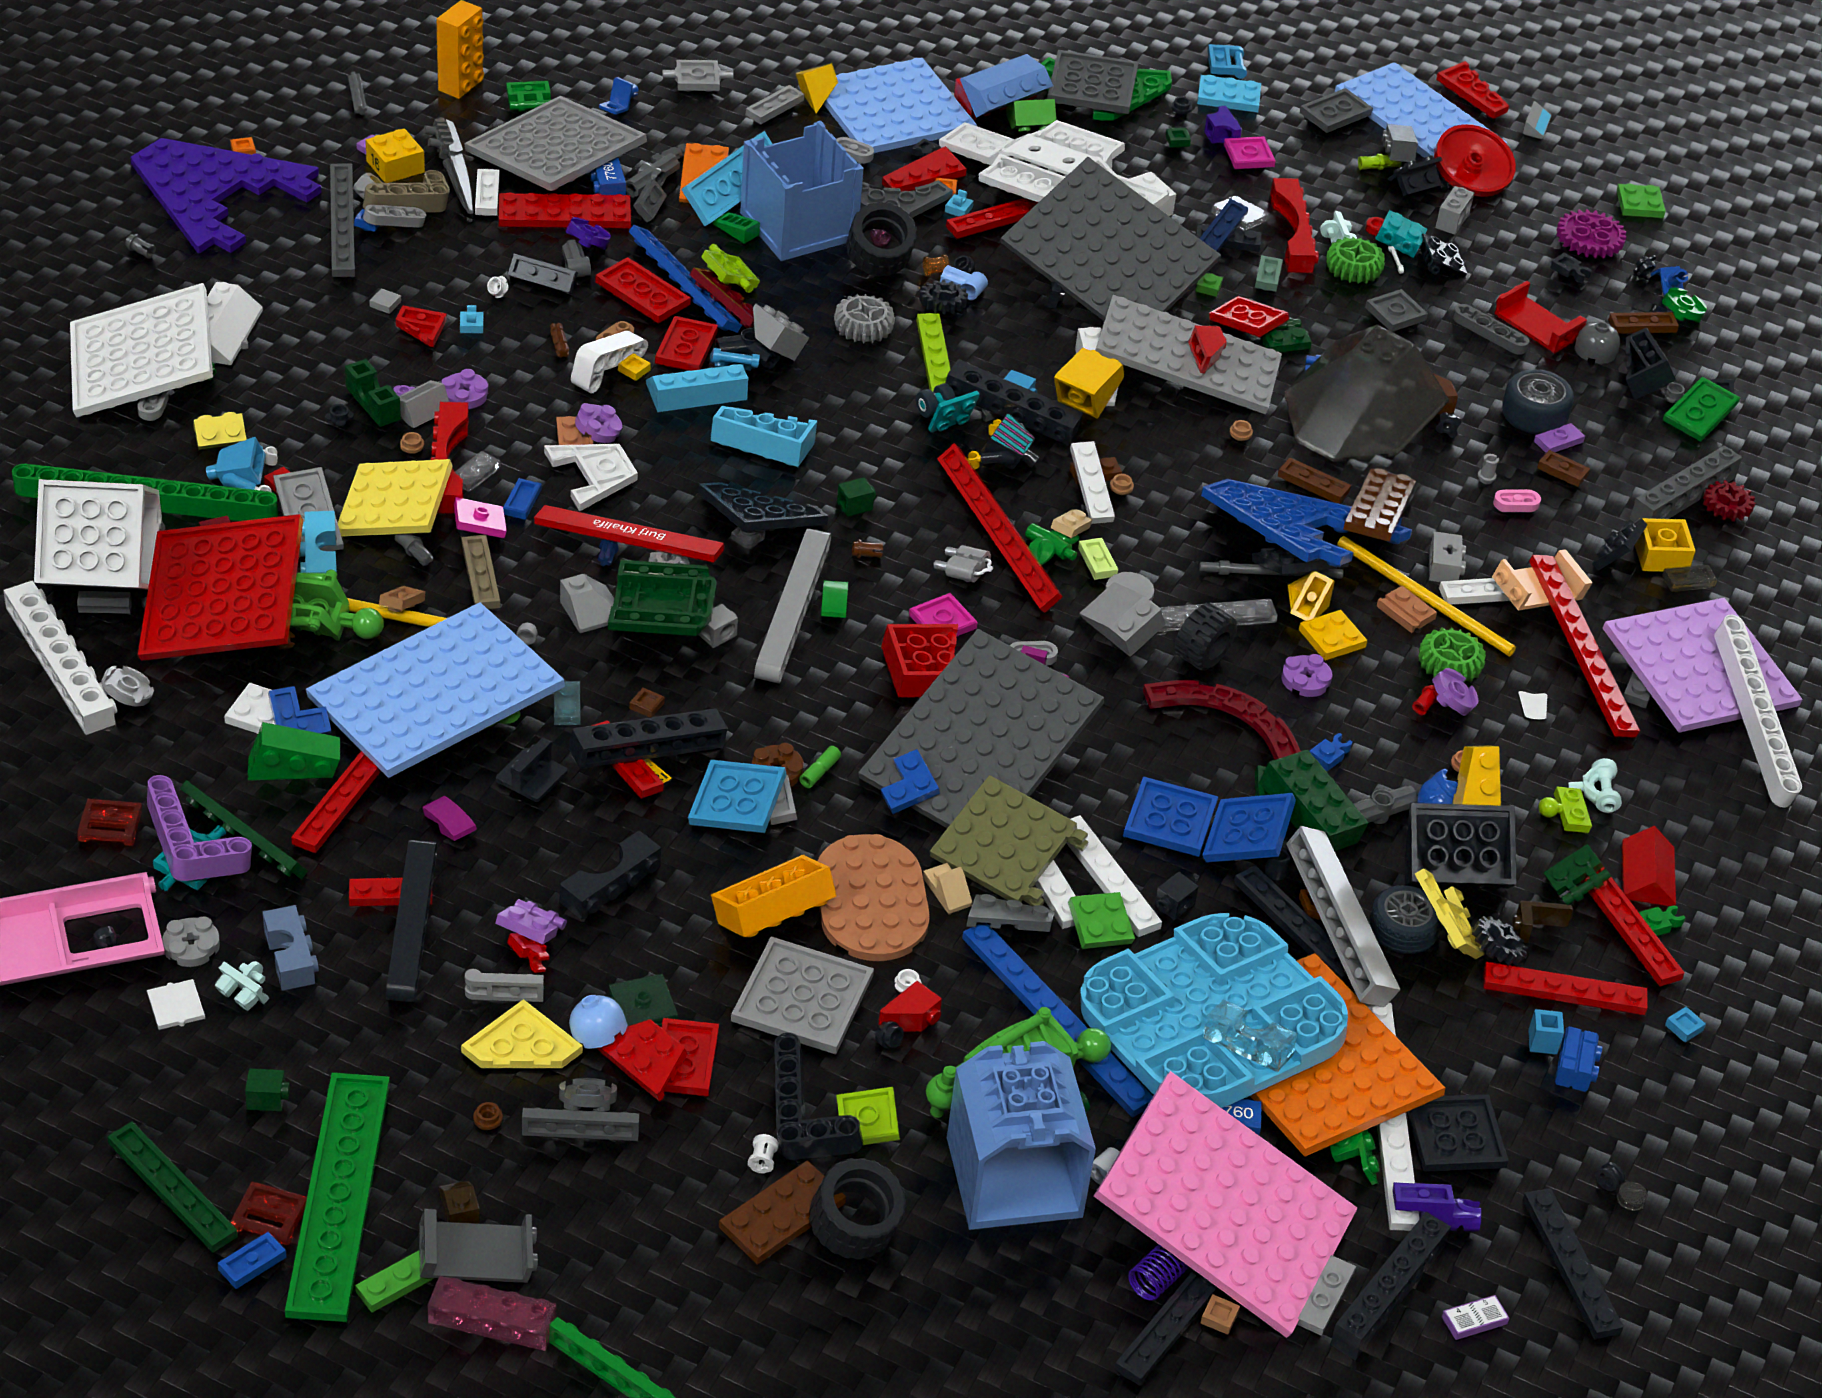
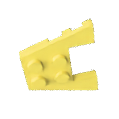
M1425 869L1415 873L1416 878L1435 909L1440 923L1448 932L1447 938L1451 946L1474 959L1484 955V950L1481 949L1482 945L1475 942L1476 937L1472 935L1473 929L1467 919L1470 917V913L1461 904V901L1464 900L1461 891L1452 886L1443 891L1447 898L1445 899L1432 873Z

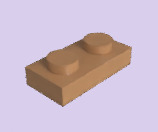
M402 586L381 594L379 605L387 606L388 610L393 612H402L403 609L414 607L416 604L425 600V591Z

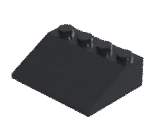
M1410 803L1405 851V886H1421L1415 873L1422 869L1433 874L1439 887L1509 889L1516 885L1515 806Z

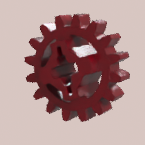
M1724 480L1723 484L1715 481L1714 485L1709 484L1708 489L1705 490L1703 504L1708 506L1707 511H1714L1715 517L1721 515L1723 520L1730 518L1732 521H1735V518H1738L1742 521L1744 516L1750 517L1751 512H1753L1755 496H1750L1751 490H1744V485L1736 486L1734 481L1728 483Z

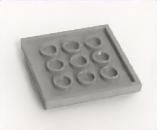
M770 937L731 1014V1021L776 1036L786 1032L794 1033L799 1037L801 1044L836 1054L870 984L874 968Z

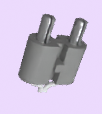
M961 545L958 549L946 547L945 554L952 556L949 561L936 560L934 562L935 569L944 570L948 577L961 579L966 582H975L980 575L993 570L989 551Z

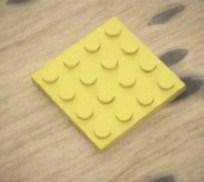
M435 459L359 464L338 521L341 536L431 532L453 467L451 460Z

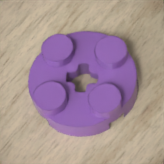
M464 369L461 373L452 374L442 379L449 402H467L468 409L482 405L487 399L488 383L483 377L475 374L472 369Z
M587 403L581 405L575 418L577 429L583 435L585 432L592 435L591 439L600 443L615 441L622 430V422L615 414L616 411L612 406Z
M1318 654L1288 657L1282 671V682L1290 691L1294 688L1300 691L1299 695L1315 697L1322 695L1326 692V688L1330 687L1332 671L1323 662V657Z
M1445 668L1432 679L1438 693L1436 698L1442 706H1449L1459 714L1466 716L1478 704L1479 700L1476 690L1472 685L1469 688L1464 683L1466 678L1461 673L1451 668Z

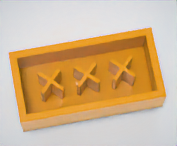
M460 0L436 19L438 90L458 99L480 83L484 77L482 8Z
M801 855L713 893L711 897L718 924L743 937H752L766 927H774L781 924L784 919L804 914L805 910L825 905L828 902L827 900L836 897V891L830 867L805 855Z

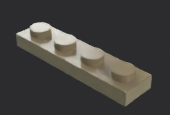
M486 535L462 537V548L474 605L481 602L487 609L500 608V598Z

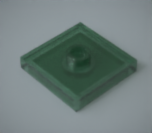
M663 974L609 985L611 999L620 1005L628 1026L650 1019L657 1025L662 1024L663 1018L678 1019V1014Z

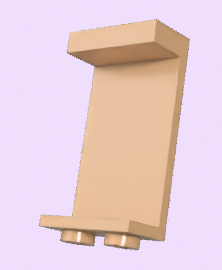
M1566 549L1559 550L1554 558L1575 600H1582L1592 581ZM1506 559L1501 560L1492 578L1518 611L1550 605L1532 567L1514 570Z

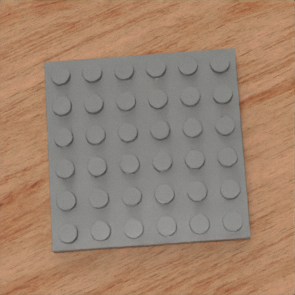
M559 96L464 144L465 151L549 191H553L568 182L574 181L583 174L590 173L591 170L612 159L621 157L624 153L638 148V146L647 142L645 133Z

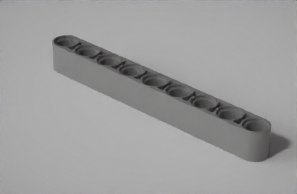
M806 529L757 659L754 673L755 679L774 683L781 682L829 551L831 533Z

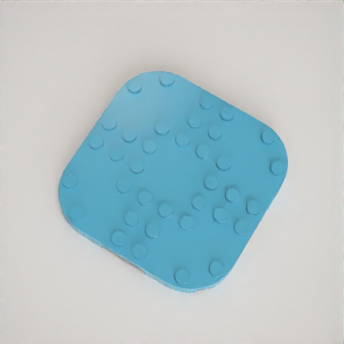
M1218 913L1190 921L1174 928V937L1136 954L1130 949H1126L1098 962L1085 974L1084 983L1081 987V1012L1084 1020L1090 1028H1098L1105 1031L1110 1037L1111 1050L1152 1094L1156 1093L1165 1076L1171 1071L1221 1108L1331 1058L1343 1046L1347 1035L1348 1010L1341 995L1321 976L1314 979L1288 953V944L1268 925L1249 916H1244V920L1238 917L1229 918V913Z

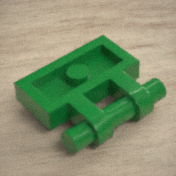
M548 81L506 83L510 110L525 112V109H534L551 100Z

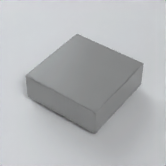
M382 288L370 299V307L388 314L401 303V295Z

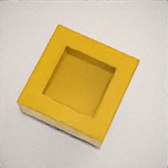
M634 353L618 363V371L635 381L649 372L651 368L650 362Z

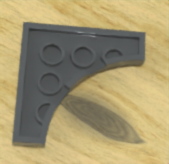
M939 180L924 186L915 187V191L902 192L900 188L884 187L883 191L869 188L870 184L862 182L860 209L870 203L889 202L900 206L913 218L950 199L953 190Z

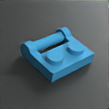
M1209 44L1210 73L1216 75H1235L1239 79L1245 78L1247 70L1243 63V48L1241 46ZM1230 56L1235 59L1236 65H1231Z
M713 348L709 363L715 364L714 367L742 364L745 372H751V369L755 370V368H758L760 355L752 354L750 356L723 352L721 349Z

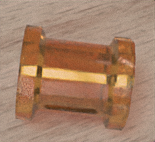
M942 254L941 257L937 258L923 257L925 276L943 272L944 268L949 265L946 254Z

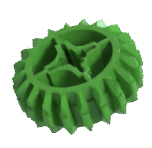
M1354 236L1351 239L1344 237L1343 240L1337 239L1329 247L1326 263L1329 272L1334 273V277H1341V281L1348 280L1349 283L1356 282L1359 284L1363 282L1367 284L1368 281H1374L1375 278H1379L1384 269L1385 254L1382 252V248L1377 247L1376 243L1371 244L1370 240L1355 239Z
M1441 627L1439 631L1433 630L1431 634H1426V637L1420 644L1418 656L1421 668L1426 669V674H1433L1435 677L1445 668H1451L1461 673L1466 678L1465 681L1472 682L1473 678H1478L1484 668L1486 651L1483 650V644L1478 643L1477 637L1470 636V632L1465 634L1461 629L1455 631L1452 627L1449 630Z

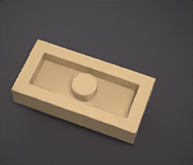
M1070 510L1055 518L1051 529L1072 538L1089 529L1093 519L1086 517V514L1080 510Z

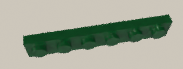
M187 780L180 787L188 795L185 798L186 801L197 809L202 805L206 808L203 813L214 822L221 819L224 822L222 827L233 836L238 832L243 838L250 840L252 850L255 846L260 848L261 851L258 854L269 863H272L273 860L280 863L277 868L288 877L295 874L302 880L308 872L298 862Z
M133 1121L107 1136L108 1144L213 1253L238 1237L237 1229Z

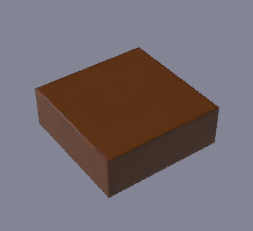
M642 688L631 700L630 709L651 718L663 706L665 697Z

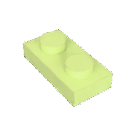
M1102 538L1079 541L1078 549L1094 580L1109 578L1118 573V568Z

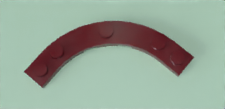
M1195 680L1144 684L1143 693L1150 709L1176 705H1198L1215 708L1240 718L1254 728L1267 743L1274 760L1301 752L1292 732L1280 717L1276 718L1267 711L1265 704L1246 693L1220 684H1216V687L1198 685L1199 681Z

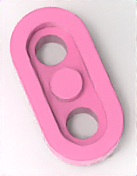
M1499 490L1495 494L1493 504L1501 512H1534L1539 508L1541 497L1533 490Z

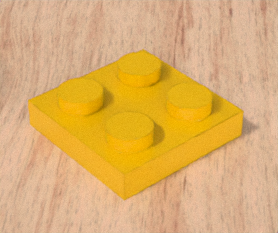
M1342 610L1300 622L1299 631L1325 661L1366 648L1367 639Z

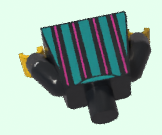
M1008 413L1002 421L996 419L993 421V424L989 425V435L991 437L980 451L981 455L977 451H971L968 454V460L974 469L979 468L980 462L982 464H1000L1009 469H1014L1020 460L1032 468L1039 459V456L1029 449L1035 440L1034 436L1027 431L1023 423L1017 422Z

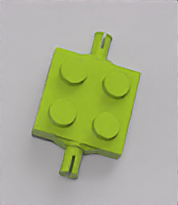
M717 244L710 245L709 250H705L701 256L708 264L707 267L716 273L718 280L727 285L730 283L737 284L748 293L757 288L760 280L739 257L722 251Z

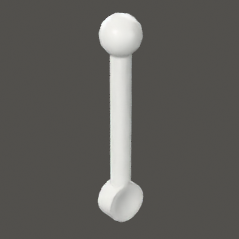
M1388 246V251L1392 252L1399 274H1403L1404 268L1397 256L1396 249L1393 246Z

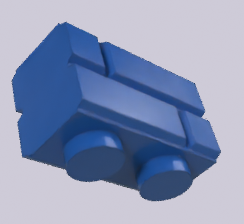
M1570 1026L1566 1028L1561 1042L1555 1078L1556 1085L1568 1088L1572 1086L1573 1089L1585 1092L1588 1091L1590 1082L1596 1083L1599 1066L1594 1064L1599 1062L1602 1053V1046L1598 1045L1599 1036L1597 1033L1586 1030L1582 1032L1581 1029Z

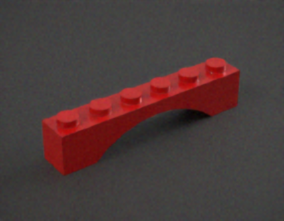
M1273 178L1270 192L1272 206L1288 219L1295 232V235L1287 242L1284 258L1287 272L1313 273L1314 264H1318L1319 254L1318 251H1315L1316 242L1315 238H1312V225H1309L1306 200H1303V187H1300L1298 179Z
M440 402L439 411H435L434 425L438 426L433 427V441L437 442H432V456L435 457H431V460L448 459L453 448L468 436L469 410L467 402ZM453 469L451 470L437 513H455L453 505L455 497L463 498V479Z

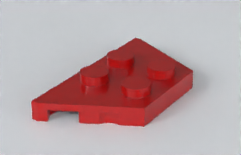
M651 1019L628 1026L623 1035L620 1031L614 1036V1042L596 1048L658 1101H661L665 1096L663 1090L668 1081H673L677 1074V1068L682 1065L687 1056L685 1047Z

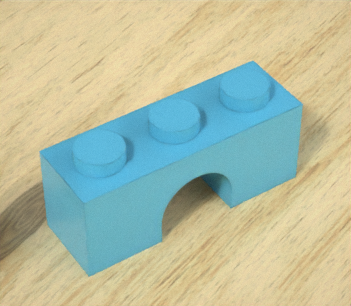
M335 511L304 512L305 521L303 522L302 536H305V542L300 544L301 557H305V562H301V573H326L327 570L331 569L337 572L336 551L320 550L323 546L336 545Z

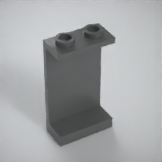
M424 1209L419 1223L420 1277L528 1283L532 1271H536L538 1265V1255L533 1253V1245H535L537 1238V1228L532 1226V1215H525L521 1226L437 1222L436 1210Z

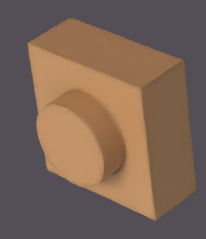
M1212 1294L1202 1315L1201 1324L1229 1334L1239 1313L1240 1305Z

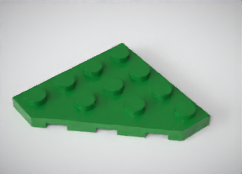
M1137 69L1129 112L1170 90L1172 85L1171 71ZM1092 109L1093 119L1100 121H1113L1125 114Z

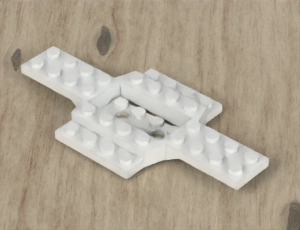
M1058 120L1042 130L1026 134L1017 139H1012L964 122L939 139V146L941 148L946 146L951 152L963 155L966 158H972L983 164L991 165L979 173L980 182L1036 202L1041 201L1086 157H1090L1157 208H1160L1169 201V192L1119 176L1111 169L1112 159L1125 151V143ZM1025 160V161L1031 162V164H1028V163H1025V162H1022V161ZM1042 166V167L1048 168V170H1045V169H1042V168H1039V167ZM1057 172L1065 174V176L1059 175Z

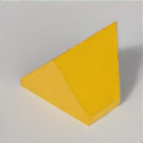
M832 63L796 73L801 92L804 93V97L815 113H817L836 84H838Z
M1312 571L1289 584L1290 613L1305 621L1319 617L1330 605L1335 581L1316 571Z

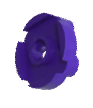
M573 217L565 230L566 233L579 238L578 242L585 247L590 248L591 245H595L603 250L607 248L611 237L608 231L597 224L595 227L588 225L589 221L582 218Z

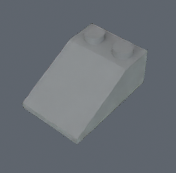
M1116 582L1112 583L1079 613L1084 620L1130 657L1165 626L1162 610L1144 595Z

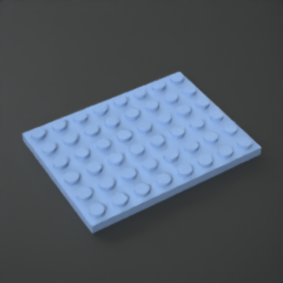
M480 602L306 688L307 697L318 708L326 706L328 718L390 778L564 688L565 683L564 679Z

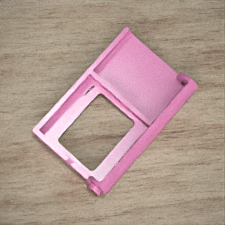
M147 872L0 898V986L165 955L151 893H156L153 876L148 877ZM136 907L142 909L149 937L147 940L76 954L70 952L64 927L65 921Z

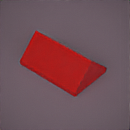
M1656 826L1623 839V893L1629 900L1673 906L1676 905L1674 846Z

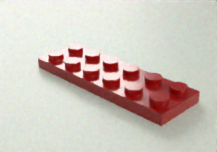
M499 193V227H567L571 219L577 217L588 220V225L593 227L597 224L602 228H631L630 195Z

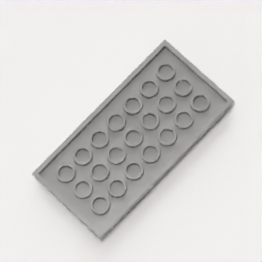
M1112 296L1095 351L1109 359L1114 358L1128 367L1263 414L1267 413L1282 353L1223 333L1227 341L1226 348L1223 349L1220 358L1205 373H1200L1188 342L1195 325H1202L1170 315L1167 312H1161L1147 305L1127 300L1124 297Z

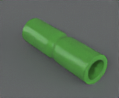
M830 746L800 776L801 784L806 788H811L824 775L825 771H828L841 757L839 749L835 746Z

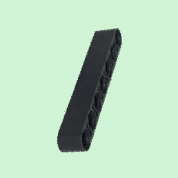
M408 841L387 980L386 1001L414 1003L416 1001L436 864L437 842Z

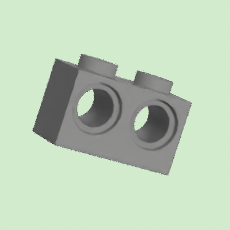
M1454 186L1440 207L1435 228L1455 235L1470 214L1474 192Z

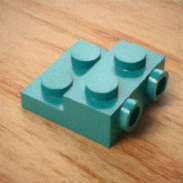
M1389 210L1375 239L1388 246H1393L1396 250L1414 258L1423 241L1422 234L1426 233L1427 228L1403 217L1399 213Z

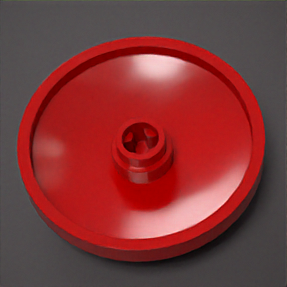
M1470 124L1453 126L1441 135L1435 146L1434 158L1441 157L1443 160L1436 164L1443 178L1453 187H1462L1474 192V196L1488 197L1499 194L1508 187L1514 177L1516 163L1511 149L1502 138L1486 128Z

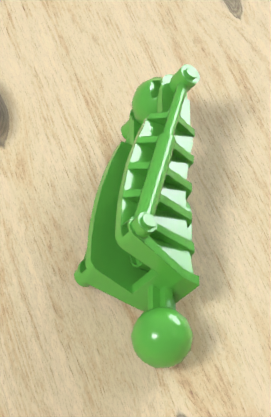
M327 570L326 573H297L290 628H295L299 632H302V630L314 632L315 635L319 636L321 634L327 635L339 641L344 627L353 628L357 636L363 639H373L380 635L384 627L382 615L373 608H363L355 614L349 613V601L337 580L338 574L335 570Z
M1041 1007L1029 1019L1018 1022L982 1042L967 1054L963 1061L966 1062L989 1046L1002 1045L1003 1053H1011L1012 1046L1023 1045L1024 1051H1029L1030 1042L1045 1041L1069 1056L1072 1067H1074L1076 1059L1080 1058L1090 1063H1100L1111 1051V1041L1105 1031L1098 1028H1087L1078 1036L1077 1041L1074 1042L1051 1015V1010L1047 1007ZM946 1066L943 1072L934 1076L926 1086L927 1100L931 1105L930 1113L936 1118L942 1117L945 1110L951 1109L957 1067Z

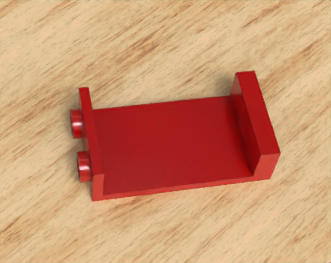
M1528 281L1515 286L1497 298L1495 315L1553 353L1575 342L1579 331L1587 322V319L1580 315L1566 323L1528 298L1527 294L1530 286Z

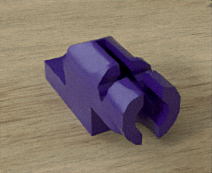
M1393 1183L1392 1193L1395 1210L1419 1211V1218L1425 1212H1428L1451 1226V1231H1457V1228L1462 1225L1464 1231L1479 1232L1481 1208L1478 1207L1480 1202L1461 1198L1454 1199L1451 1185Z

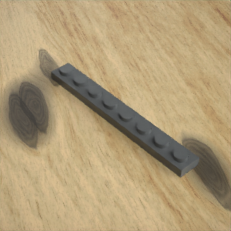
M330 164L332 277H354L352 164Z

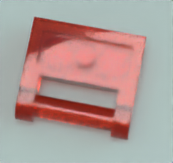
M87 799L78 828V841L87 842L89 839L124 842V845L133 846L142 813V804ZM96 826L125 829V832L90 829V827Z
M252 1181L233 1215L231 1224L239 1232L242 1229L260 1235L269 1232L275 1239H278L279 1243L289 1245L293 1232L305 1211L307 1197ZM252 1214L284 1224L280 1228L248 1219L247 1216Z

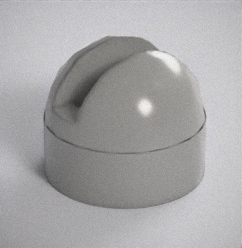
M528 622L523 623L518 628L516 635L526 645L533 644L537 637L536 626Z

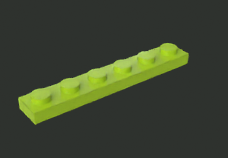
M917 314V326L929 389L933 392L935 386L946 382L947 374L951 370L940 314Z

